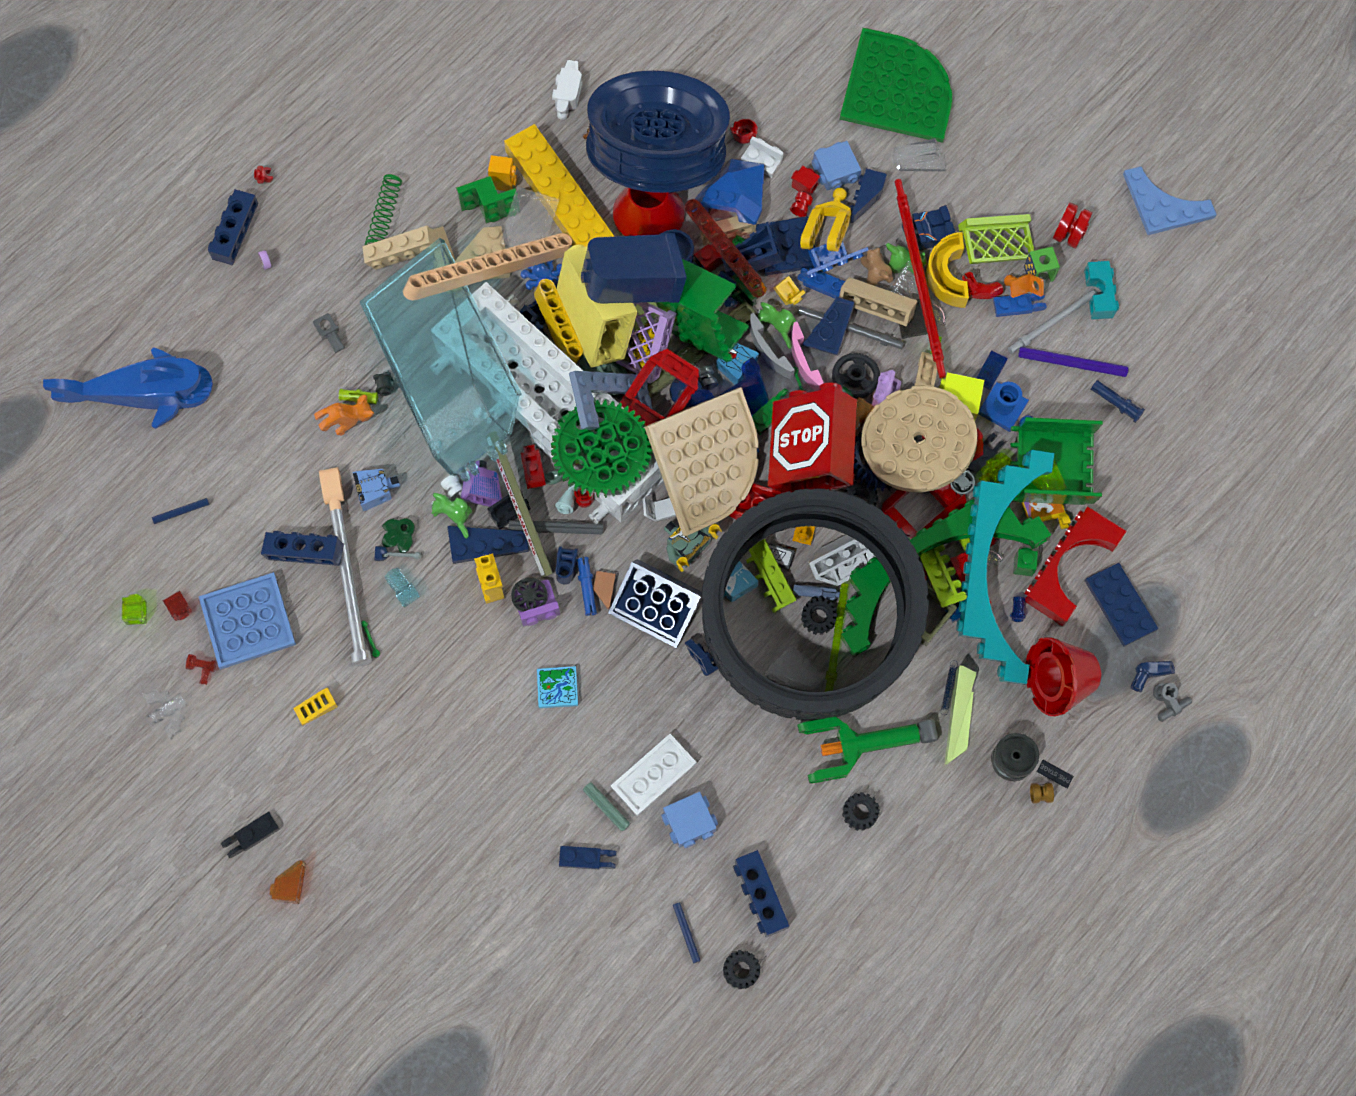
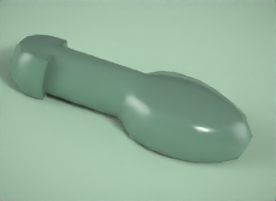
M550 471L544 476L545 482L549 485L557 484L562 480L563 475L558 476V471Z

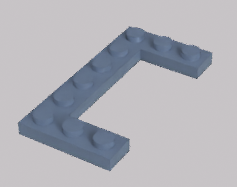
M588 371L570 372L569 377L581 429L594 430L599 428L598 415L595 410L592 393L626 394L637 375ZM646 380L635 398L653 409Z

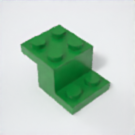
M491 176L456 187L461 210H472L479 206L486 224L497 222L501 218L511 217L520 212L516 189L498 194Z

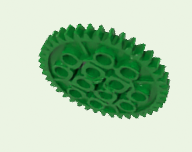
M596 400V413L598 418H603L604 421L598 422L599 428L594 429L597 434H594L589 429L581 430L577 428L580 425L576 406L574 407L575 413L568 411L569 418L563 416V422H558L559 428L554 429L556 435H552V441L554 442L551 443V448H553L551 450L552 462L555 463V470L559 469L558 476L563 475V482L568 481L569 487L575 485V491L581 488L582 494L589 491V497L596 492L597 498L600 497L601 493L607 498L608 492H611L614 497L616 490L622 494V488L629 491V484L636 486L635 479L641 481V475H645V469H649L648 462H651L652 456L650 455L653 454L644 428L645 421L640 422L641 416L634 417L635 411L629 412L628 406L622 409V403H619L616 407L614 401L607 405L606 400H604L603 404ZM622 427H627L630 430L627 432H622L620 429ZM605 434H610L612 437L609 439H604L602 436ZM617 437L618 439H620V441H623V447L619 442L616 441ZM587 441L594 443L592 446L584 445ZM633 443L636 444L637 447L631 449L628 447V445ZM569 448L576 450L574 453L566 452ZM581 450H582V453H584L585 455H587V462H586L585 458H584L583 456H581ZM618 451L619 454L612 456L610 452ZM600 458L601 461L599 463L592 462V459ZM606 463H610V465H612V467L609 468V466L606 465ZM576 465L583 466L581 470L574 469ZM621 467L627 469V471L623 473L618 472L617 470ZM603 474L609 476L606 480H602L599 477Z

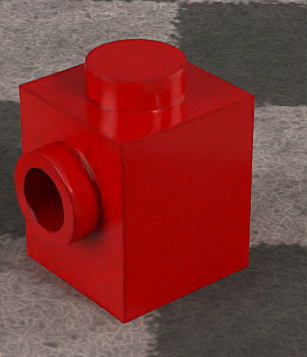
M802 166L799 171L795 170L793 173L791 187L798 192H805L811 196L819 186L821 176L817 175L811 168Z

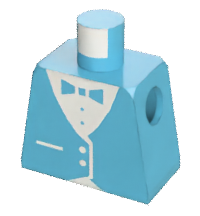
M740 561L730 575L724 597L726 596L731 602H734L758 586V580Z

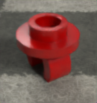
M259 165L254 170V179L257 180L258 184H263V182L270 183L273 180V176L266 175L270 174L271 168H264Z

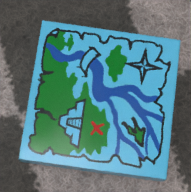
M576 666L537 669L539 709L578 706Z

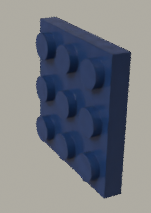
M808 216L769 222L774 231L783 262L764 268L765 276L800 271L802 268H814L808 253L810 249H802L800 245L801 235L808 221ZM765 223L756 224V232L764 227L763 224Z

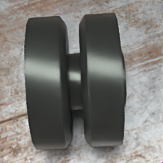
M1008 734L999 741L992 751V767L997 775L1005 780L1013 782L1023 780L1031 774L1039 762L1038 746L1033 739L1025 734Z

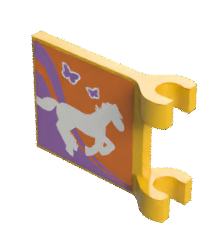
M1022 502L1027 519L1030 517L1034 519L1039 516L1043 522L1058 518L1061 529L1069 528L1068 524L1071 521L1064 510L1063 504Z

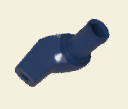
M1172 661L1140 663L1135 668L1136 676L1130 688L1136 692H1142L1148 678L1175 674L1174 663Z

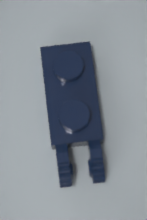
M560 846L559 867L599 870V868L615 869V863L600 862V856L613 857L616 856L617 851L601 850V848Z

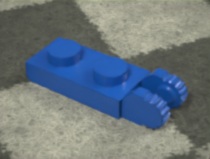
M1022 294L1015 298L1011 296L994 297L993 304L996 317L1043 311L1047 308L1046 303L1032 305L1031 301L1043 300L1045 296Z

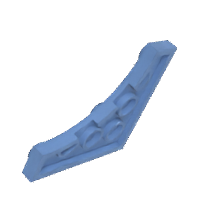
M1142 167L1125 170L1123 173L1147 235L1214 219L1217 215L1211 200L1188 201L1175 198L1163 192L1148 179Z

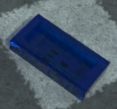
M991 350L976 379L984 380L983 387L991 391L1008 358Z

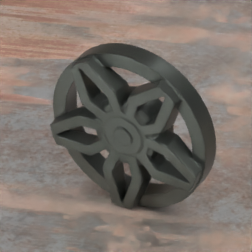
M524 578L514 585L511 599L515 608L520 612L531 609L529 604L533 603V608H536L535 601L543 600L540 606L545 605L548 593L545 585L538 579ZM530 582L528 588L523 583ZM534 583H536L535 588H534V589L531 588V586H532ZM539 585L542 587L544 592L537 591ZM516 589H517L518 593H519V594H522V595H518V596L515 598V597H514V596H515V591H516ZM526 603L528 609H523L519 605Z

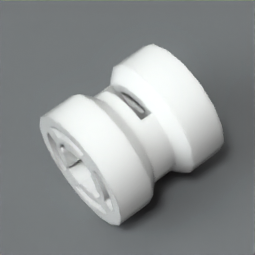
M452 474L446 477L441 482L444 490L448 491V497L452 501L460 498L463 485L460 484L458 475Z

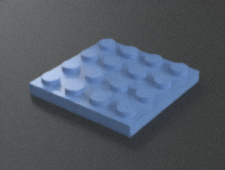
M274 572L199 596L220 670L296 645Z

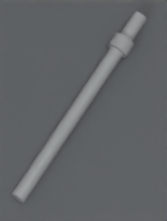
M1094 290L1090 291L1029 334H1024L1018 338L1016 343L1008 347V351L1013 354L1020 347L1029 345L1034 338L1090 301L1093 295H1097Z

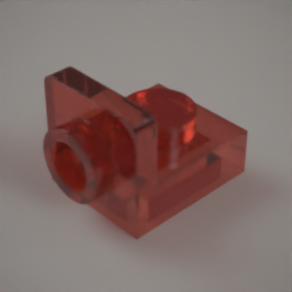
M180 590L163 600L175 621L187 618L189 613L192 612L191 607Z

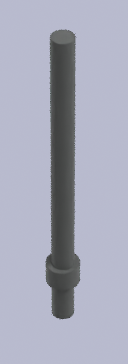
M801 306L798 310L799 314L819 321L824 316V314ZM848 323L847 331L879 341L884 346L890 345L902 350L904 342L890 338V335H881Z

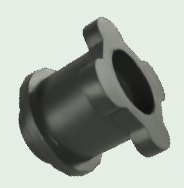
M390 372L373 375L375 384H377L376 392L378 394L388 396L394 391V386L391 383L393 377H391Z

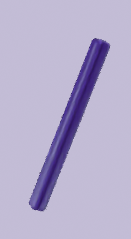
M1020 347L1018 357L1122 377H1126L1128 374V367L1026 347Z

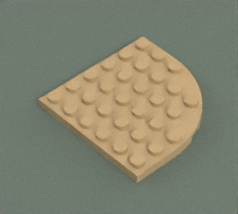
M742 387L644 427L683 536H688L724 519L735 511L738 504L746 498L757 472L758 438Z

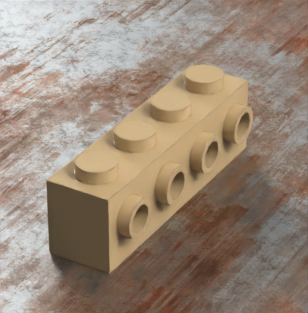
M428 226L362 246L364 263L375 270L440 250L438 234Z
M850 277L842 285L839 298L855 302V309L907 326L913 318L917 300Z

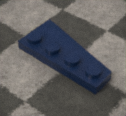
M447 526L453 564L475 561V558L492 553L494 557L529 552L524 531L466 527L469 535L466 539L458 526Z

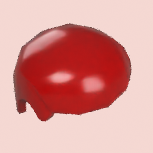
M741 119L734 121L730 131L735 141L748 144L752 137L756 138L758 126L751 119Z

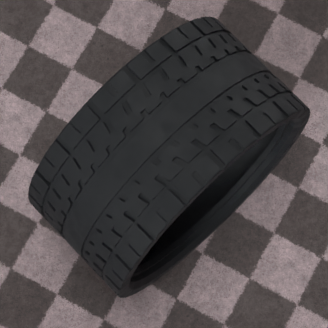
M800 489L792 493L790 491L781 493L773 498L770 497L758 503V506L751 507L740 518H737L728 528V532L722 535L716 548H714L709 559V566L706 568L702 588V623L705 640L715 665L725 680L730 682V686L755 706L759 705L761 709L790 719L795 717L796 720H819L843 716L870 703L891 686L909 666L921 644V636L926 628V616L928 615L929 600H927L928 587L922 563L919 562V556L907 535L901 528L897 527L898 524L876 506L867 504L865 500L834 490L831 492L828 489ZM805 526L836 530L864 545L874 554L885 569L891 581L897 605L894 638L889 651L879 667L859 682L845 688L827 692H804L789 689L772 682L758 673L747 663L733 643L726 625L723 609L724 593L730 575L741 558L754 545L779 531Z

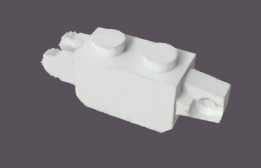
M568 60L565 68H561L560 75L557 74L556 77L557 90H553L552 100H555L557 117L561 120L566 119L569 110L576 109L582 87V74L578 70L577 61Z

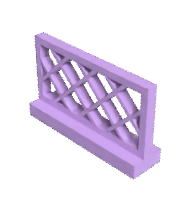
M647 302L633 303L635 308L636 304L641 306L644 314L638 315L637 313L635 319L640 330H632L631 336L636 346L631 348L628 344L627 352L632 362L629 363L623 359L616 361L617 364L637 374L641 370L638 364L639 361L643 360L646 363L650 356L667 349L676 317L675 312L671 310L666 312ZM654 312L660 315L657 323H654L650 313ZM645 315L650 324L647 327H644L640 319ZM649 328H652L655 334L653 339H650L646 331ZM642 332L646 342L640 343L636 335L637 333ZM646 344H648L651 351L647 356L642 348ZM636 348L642 357L637 360L632 351ZM658 366L654 367L646 379L647 383L651 384L660 377L661 368Z

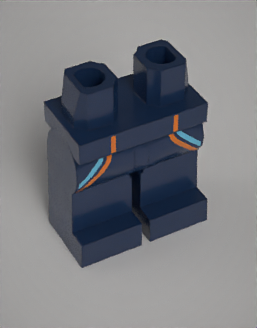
M947 205L929 212L913 213L911 216L919 251L924 250V248H934L942 238L956 233Z

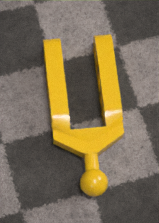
M841 187L836 188L833 191V201L816 205L812 209L801 235L800 245L802 249L811 250L813 248L824 216H831L836 218L827 239V250L839 251L851 216V208L841 203L847 195L845 189Z

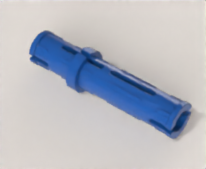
M584 557V565L583 559L578 558L580 574L578 580L581 581L585 616H590V613L593 616L597 614L589 557Z

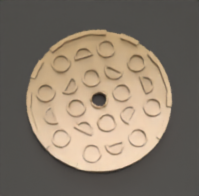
M912 386L911 389L898 390L886 396V399L879 405H876L869 413L862 430L863 454L871 471L882 482L893 488L907 492L936 490L950 484L961 476L973 460L977 448V428L974 417L969 408L957 396L944 389L931 386ZM918 435L925 437L923 441L918 443L914 440Z

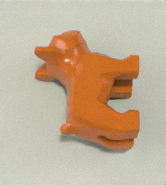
M362 395L358 398L355 405L334 403L316 412L314 416L318 420L329 414L318 425L320 430L327 431L331 426L339 424L340 427L335 432L337 435L342 436L345 434V431L355 426L358 421H368L374 414V411H372V408L367 403V395Z

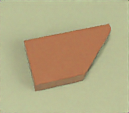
M597 571L593 591L603 602L606 609L610 610L616 574Z

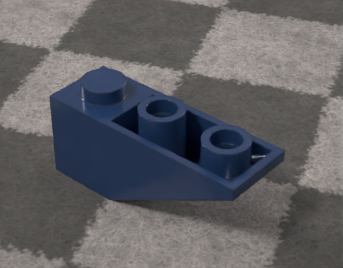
M866 168L865 174L860 175L858 185H861L860 190L856 189L853 200L856 203L851 205L852 217L850 223H854L880 199L887 174Z

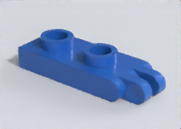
M802 268L800 273L806 272L808 270ZM817 271L818 275L809 279L807 276L800 278L798 275L797 279L802 281L805 287L835 299L840 296L841 287L845 283V281L821 271Z

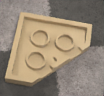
M484 227L453 263L505 249L502 227ZM510 273L493 277L490 279L509 278Z

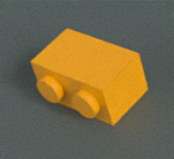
M491 155L488 176H491L496 190L508 191L513 189V185L516 186L517 184L516 166L513 165V158Z

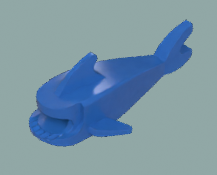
M152 348L151 353L154 359L140 361L119 368L84 383L68 379H43V387L45 390L51 391L52 400L58 402L74 403L88 400L134 408L156 409L157 412L152 422V427L156 429L174 418L179 409L193 408L203 404L210 396L213 382L210 373L204 367L196 365L189 359L177 358L162 350Z

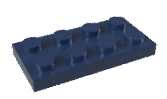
M1120 563L1085 579V583L1123 647L1159 629Z

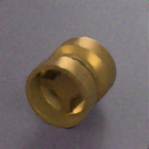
M1031 783V802L1033 804L1040 801L1053 803V784L1045 783L1044 785H1039L1038 783Z

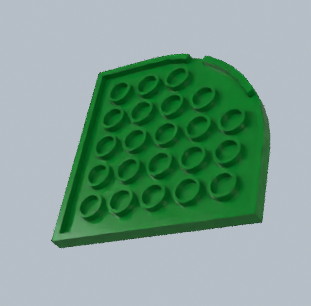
M862 27L839 120L943 143L952 106V89L949 84V77L940 61L928 49L924 50L913 40Z

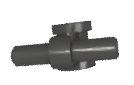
M1173 683L1157 684L1153 689L1155 699L1164 701L1167 710L1158 715V720L1161 722L1171 716L1178 715L1182 712V709L1192 704L1190 697H1186L1180 702L1177 701L1178 688Z

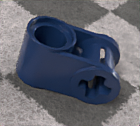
M559 546L556 578L560 584L567 585L572 582L578 559V548L573 550ZM562 571L569 572L567 576L560 575Z

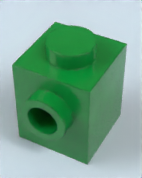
M1031 548L1018 549L1014 556L1013 574L1032 577L1037 569L1038 551H1033Z

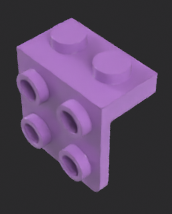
M549 580L541 581L548 593L545 605L540 606L543 600L535 601L536 608H533L532 603L529 604L530 610L524 612L518 610L523 627L535 625L539 621L551 620L560 615L559 606L555 600ZM534 583V584L531 586V588L534 589L535 586H536V583ZM539 585L537 591L544 592L542 587ZM516 589V591H515V596H514L515 598H516L518 595H522V594H519V593H518L517 589ZM526 603L519 605L523 609H528Z

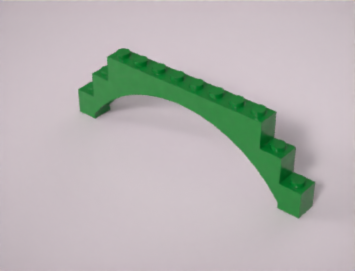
M975 500L968 501L961 510H953L948 514L949 517L944 520L942 518L936 520L932 527L927 530L923 528L916 533L917 536L912 539L909 538L918 556L938 546L970 538L968 527L970 523L972 524L973 518L970 515V510ZM1008 507L1004 511L993 537L1020 542L1031 546L1034 550L1049 541L1051 533L1039 516L1034 519L1030 517L1021 524L1011 508ZM876 557L867 562L868 565L865 567H857L851 571L849 581L859 597L853 596L847 600L845 610L855 626L850 625L843 629L841 639L853 658L870 648L868 633L872 616L879 599L891 583L885 569Z

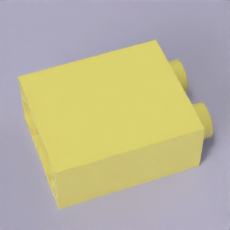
M579 244L572 246L564 253L557 291L580 341L583 354L592 368L625 359L638 311L633 303L600 304L588 297L585 283L581 282V272L587 246L584 247Z

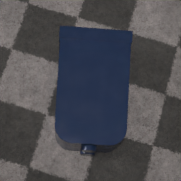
M675 233L593 238L588 243L581 272V282L585 283L588 297L600 304L679 303L687 278Z

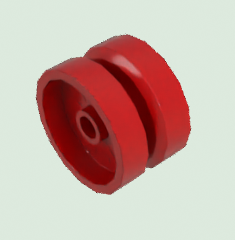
M1069 202L1052 239L1061 243L1068 233L1070 236L1067 246L1076 249L1080 239H1083L1089 226L1088 222L1093 212L1083 209L1079 217L1076 218L1078 205Z

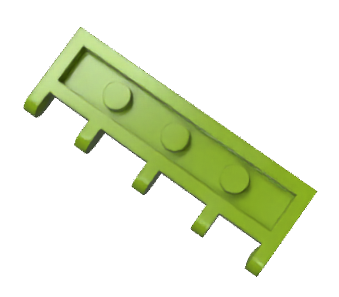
M764 538L749 550L752 557L746 559V562L748 564L755 561L761 573L755 576L757 580L763 578L767 584L769 591L763 595L765 598L770 595L773 596L777 606L771 610L775 613L796 602L797 599Z
M944 545L938 546L919 556L941 607L967 598L965 592L957 593L956 591L957 588L962 586L960 580L953 582L950 576L956 573L955 568L950 567L946 569L944 563L950 561L949 555L941 556L939 553L945 549Z

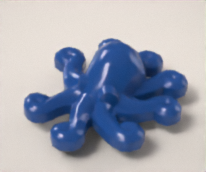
M554 260L546 262L547 266L541 263L522 270L520 275L523 279H532L526 282V289L531 290L533 287H537L542 279H550L551 281L556 279L558 281L559 278L557 277L560 275L562 264H558L555 271L552 264Z

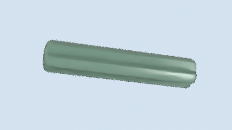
M590 782L583 788L586 795L620 831H624L629 827L630 823L593 783Z

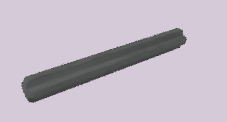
M510 520L509 530L523 531L520 521ZM533 521L536 532L603 534L602 523Z

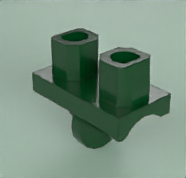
M745 272L737 277L733 275L731 278L737 283L736 288L731 293V297L739 301L740 304H743L746 300L754 307L757 304L756 299L762 294V290L756 284L750 289L746 287L751 280Z

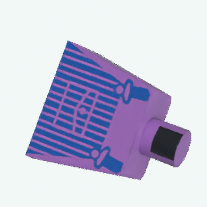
M478 460L475 462V467H472L464 476L461 499L466 502L490 507L502 499L498 473L487 470L486 461Z

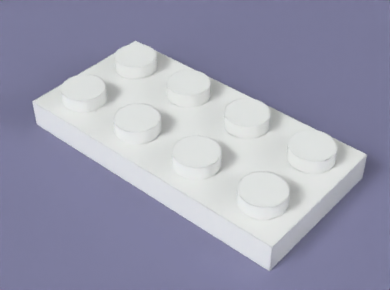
M669 734L611 785V788L638 817L692 769L697 762Z

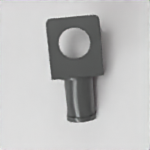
M329 313L313 321L322 340L328 339L335 353L345 348L337 334L339 327L335 325ZM322 320L330 322L328 330L320 328L319 325Z

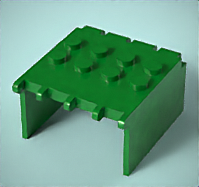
M682 259L687 278L679 303L656 302V305L666 312L671 310L676 313L671 334L677 336L684 343L692 344L698 350H704L726 362L732 361V356L729 352L749 328L747 324L719 311V308L736 288V284Z
M1025 417L1019 426H1011V431L1018 433L1017 443H1010V448H1017V461H1011L1010 466L1025 468L1022 465L1023 456L1030 450L1054 453L1052 473L1048 475L1042 474L1034 479L1011 502L1071 505L1094 504L1102 497V493L1093 492V487H1086V485H1093L1094 469L1087 468V466H1094V450H1087V448L1094 447L1093 433H1096L1103 425V421Z

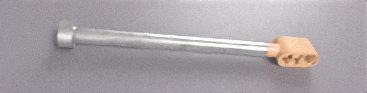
M338 467L320 470L319 477L325 505L329 504L334 535L344 543L340 572L354 648L351 660L353 666H362L371 663L372 659L370 651L365 648L340 503L345 501L340 471Z

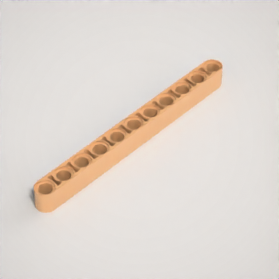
M559 233L414 274L409 277L403 289V295L407 299L414 301L562 258L565 251L571 246L572 239L565 233Z

